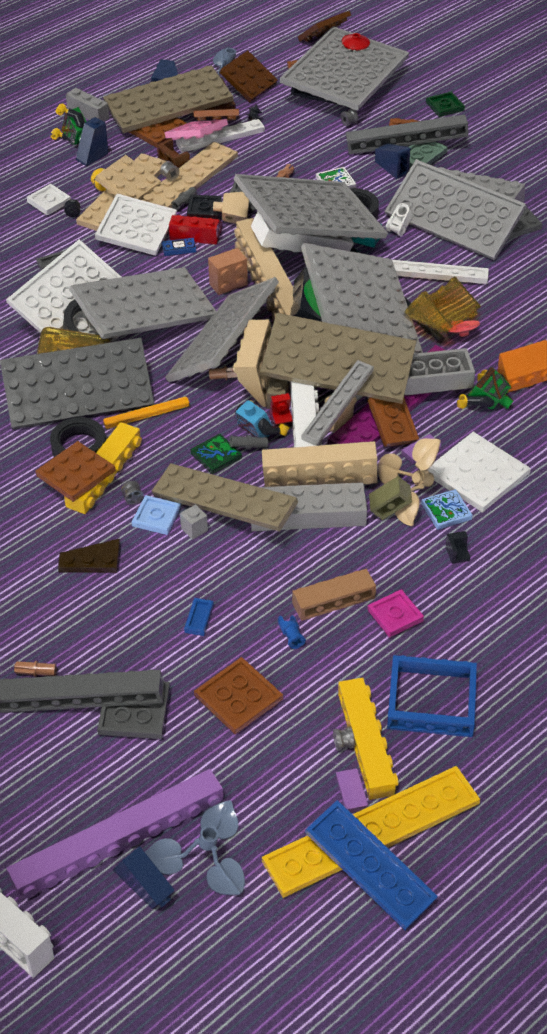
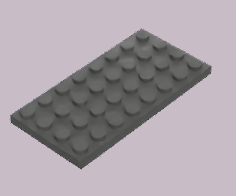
M141 338L0 360L12 429L61 422L75 417H91L140 409L154 405Z

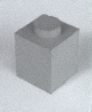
M196 504L180 513L181 529L192 540L208 531L207 515Z

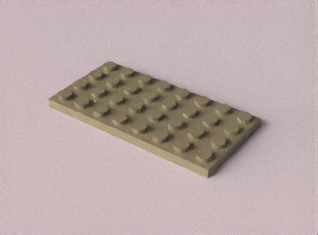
M211 65L142 86H136L135 88L118 93H112L104 96L103 100L108 103V109L122 133H126L194 113V111H201L233 101V95Z
M276 313L260 375L336 390L357 360L374 366V371L356 395L402 404L416 340Z

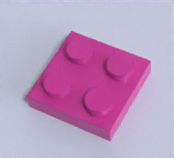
M402 589L369 604L367 609L389 638L424 620L423 614Z

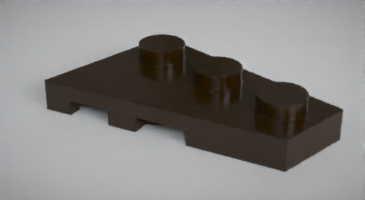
M120 538L61 552L59 555L58 572L117 573Z

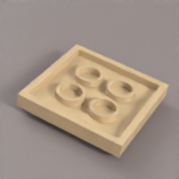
M127 155L96 175L95 181L115 196L116 194H121L139 200L161 183L158 178Z

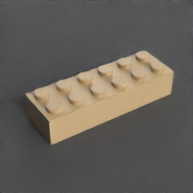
M375 441L262 450L265 487L362 482L363 484L378 483Z

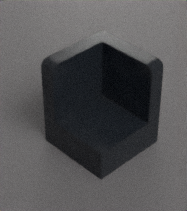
M466 531L447 534L445 547L452 564L470 561Z

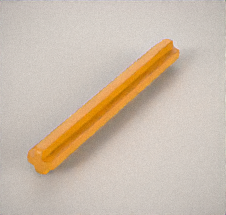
M185 396L103 419V424L108 429L118 426L120 422L127 424L189 406V400Z

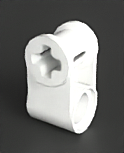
M401 203L396 207L386 224V231H393L400 237L405 233L413 217L407 204Z

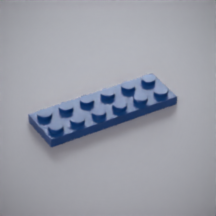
M338 800L305 829V833L404 930L437 899L438 896Z

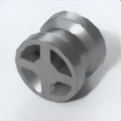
M349 109L348 112L344 111L341 113V121L344 126L358 122L356 110Z
M170 161L164 162L160 167V173L170 181L175 180L179 176V168Z
M128 481L121 488L125 501L130 505L139 503L144 497L136 481Z
M351 726L346 727L345 730L333 729V738L337 751L342 750L344 747L350 749L355 747Z

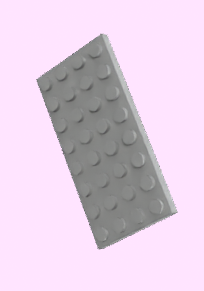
M416 159L384 212L386 215L392 216L396 207L401 203H405L413 214L409 225L495 261L527 206L521 201Z
M185 267L71 285L69 289L102 339L209 320L217 312Z
M273 277L228 295L217 309V312L210 318L165 376L167 381H180L186 376L191 377L195 373H203L209 368L215 369L221 364V359L229 353L230 347L237 342L236 339L244 333L248 321L253 320V316L260 311V307L268 301V296L276 290L275 287L279 283L277 278Z

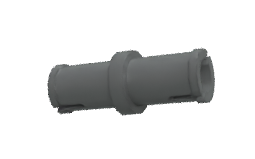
M190 187L187 191L180 193L178 198L171 202L173 204L171 205L172 208L178 210L183 205L188 204L190 195H197L195 193L197 190L194 187Z
M246 435V437L231 436L229 445L230 447H245L249 450L251 448L266 449L268 439L267 437H252L251 435Z

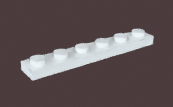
M259 119L251 120L233 126H226L222 130L213 131L214 133L204 134L205 137L195 138L193 136V138L184 139L183 137L176 140V145L183 153L207 147L213 142L223 143L265 132V127Z
M392 260L397 276L487 284L489 268Z

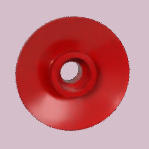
M359 33L345 35L342 38V44L351 50H364L369 47L370 40Z

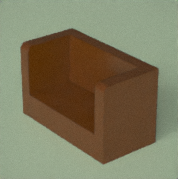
M172 139L157 145L158 158L170 161L178 168L190 160L188 151L178 154L174 150Z

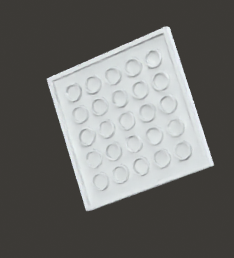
M78 240L8 297L7 303L59 350L79 348L80 346L75 345L67 338L63 329L65 309L75 299L69 291L70 286L120 278L121 276L82 241ZM83 310L75 314L73 323L80 332L89 335L98 334ZM120 336L112 337L108 343L114 342Z

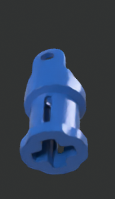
M292 615L290 621H284L283 617L279 616V627L283 635L287 637L290 648L298 649L303 646L306 639L300 633V627L295 617Z

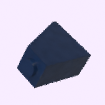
M160 59L151 77V82L178 75L175 62Z
M97 117L84 123L76 161L86 167L109 154L106 123Z
M393 144L383 145L375 149V162L395 179L406 176L409 172L411 148Z
M140 846L113 869L152 909L157 905L162 908L172 899L169 895L175 891Z

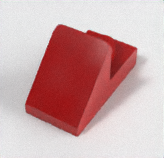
M289 393L271 396L269 417L275 424L291 422L293 420L289 409L291 400Z

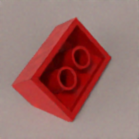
M172 215L169 222L170 240L194 238L195 243L217 245L222 222L219 219Z

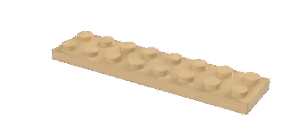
M213 142L179 168V176L175 180L164 179L159 186L154 187L141 200L172 208L171 205L173 204L171 202L178 198L180 193L187 191L190 187L198 189L236 159L238 152Z
M142 153L134 160L156 178L161 174V165L166 162L165 160ZM106 189L76 219L77 225L97 231L115 195Z

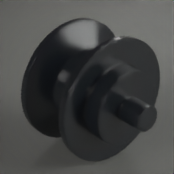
M258 105L248 108L250 113L246 115L249 119L260 120L258 114L262 112L257 108Z
M74 199L66 201L64 209L66 215L70 217L78 216L80 214V203Z

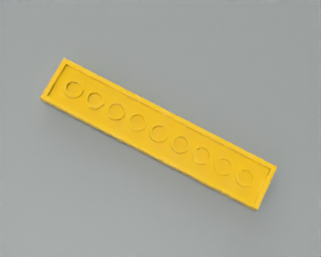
M455 766L353 815L389 848L480 804V798L458 767ZM308 835L262 856V863L283 898L342 870Z

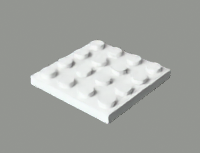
M116 194L95 233V239L156 256L169 231L171 216L177 215V210Z
M472 432L428 469L433 474L434 481L449 491L456 489L464 501L482 513L530 474L531 470L530 467L475 432Z

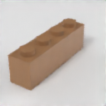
M367 569L354 571L347 575L338 576L292 591V604L300 620L303 621L375 599L376 585Z

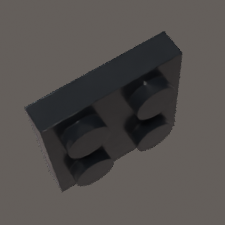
M190 195L187 216L219 219L220 212L213 211V203L222 202V196Z

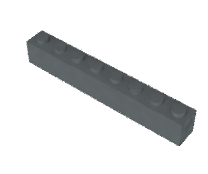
M465 114L346 132L349 154L375 151L376 148L386 144L409 146L469 137L468 121Z
M153 669L147 671L87 673L83 675L25 677L18 679L6 678L0 680V713L163 703L164 680L161 670Z

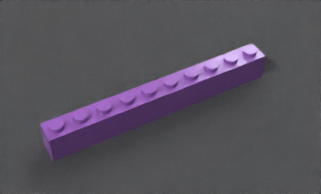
M208 769L7 867L9 880L20 901L25 898H31L37 892L47 887L51 888L59 881L73 877L88 867L96 866L100 861L116 856L122 850L130 846H136L142 840L150 836H156L162 830L174 827L181 821L197 816L201 811L219 804L223 801V788L211 769Z

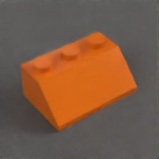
M547 340L499 354L497 372L503 374L511 386L507 393L547 381Z

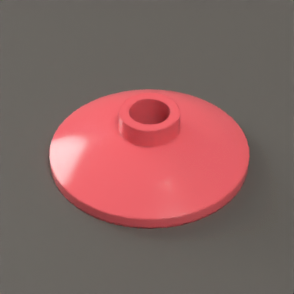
M471 320L454 323L447 326L446 331L459 333L460 337L468 336L469 331L477 328L480 322Z

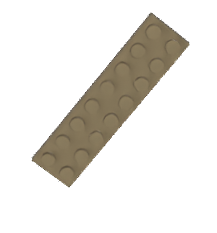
M170 463L152 490L153 495L188 506L196 504L202 510L279 532L298 504L297 497L172 463Z

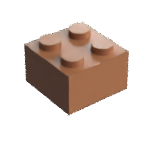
M238 248L208 258L209 284L218 295L248 285L247 258Z

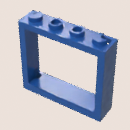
M393 655L387 729L473 737L477 663ZM398 672L469 678L468 717L395 711Z

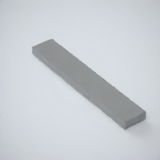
M357 360L301 435L303 441L319 446L372 374L374 366Z

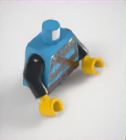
M251 400L240 404L235 409L238 426L253 437L268 438L270 435L278 434L286 436L290 427L283 423L279 427L272 426L267 413Z

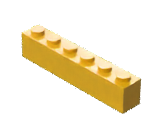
M122 422L119 423L97 451L98 455L115 466L116 471L74 502L64 496L67 508L86 514L94 506L97 498L104 493L105 488L113 481L117 472L121 471L123 464L127 459L131 458L136 447L140 446L142 438L140 437L139 428Z
M363 678L338 682V696L347 727L351 726L354 734V751L368 798L373 800L395 795V787L398 786V777L391 769L393 767L391 755L386 753L387 742L385 737H381L380 734L382 732L380 720L375 718L376 707L375 703L370 701V687L365 685Z

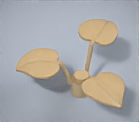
M424 438L416 442L412 457L416 461L415 466L420 470L414 473L399 470L402 460L396 454H386L379 460L378 475L382 483L386 484L397 477L399 473L412 477L414 484L418 485L411 488L412 502L395 512L397 518L406 525L414 526V520L419 509V497L412 491L430 487L434 482V476L428 469L436 459L440 447V439Z

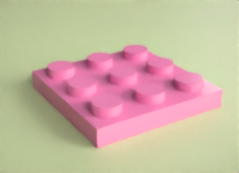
M227 119L193 121L166 131L165 137L172 138V140H178L181 137L190 139L193 136L195 138L205 137L204 134L208 135L214 133L213 131L222 130V127L228 125Z

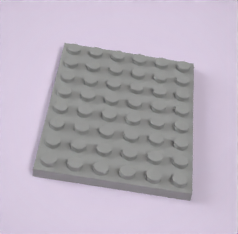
M332 27L280 77V83L314 96H319L325 100L333 101L339 105L347 106L353 110H359L409 57V52L369 39L370 45L364 50H351L344 47L342 38L353 33Z
M235 174L234 181L276 234L345 236L363 239H386L388 232L345 182Z
M303 243L301 249L322 322L416 340L414 354L423 353L392 259Z

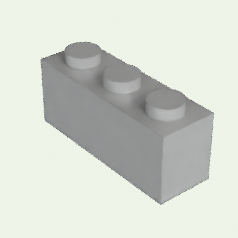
M74 88L66 94L68 110L69 108L79 107L84 118L88 120L94 117L102 121L109 119L107 102L78 88Z

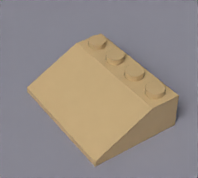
M249 320L247 327L244 329V338L241 339V348L237 352V361L233 365V370L237 374L238 381L262 407H266L267 390L271 377L260 375V370L272 329L269 320Z

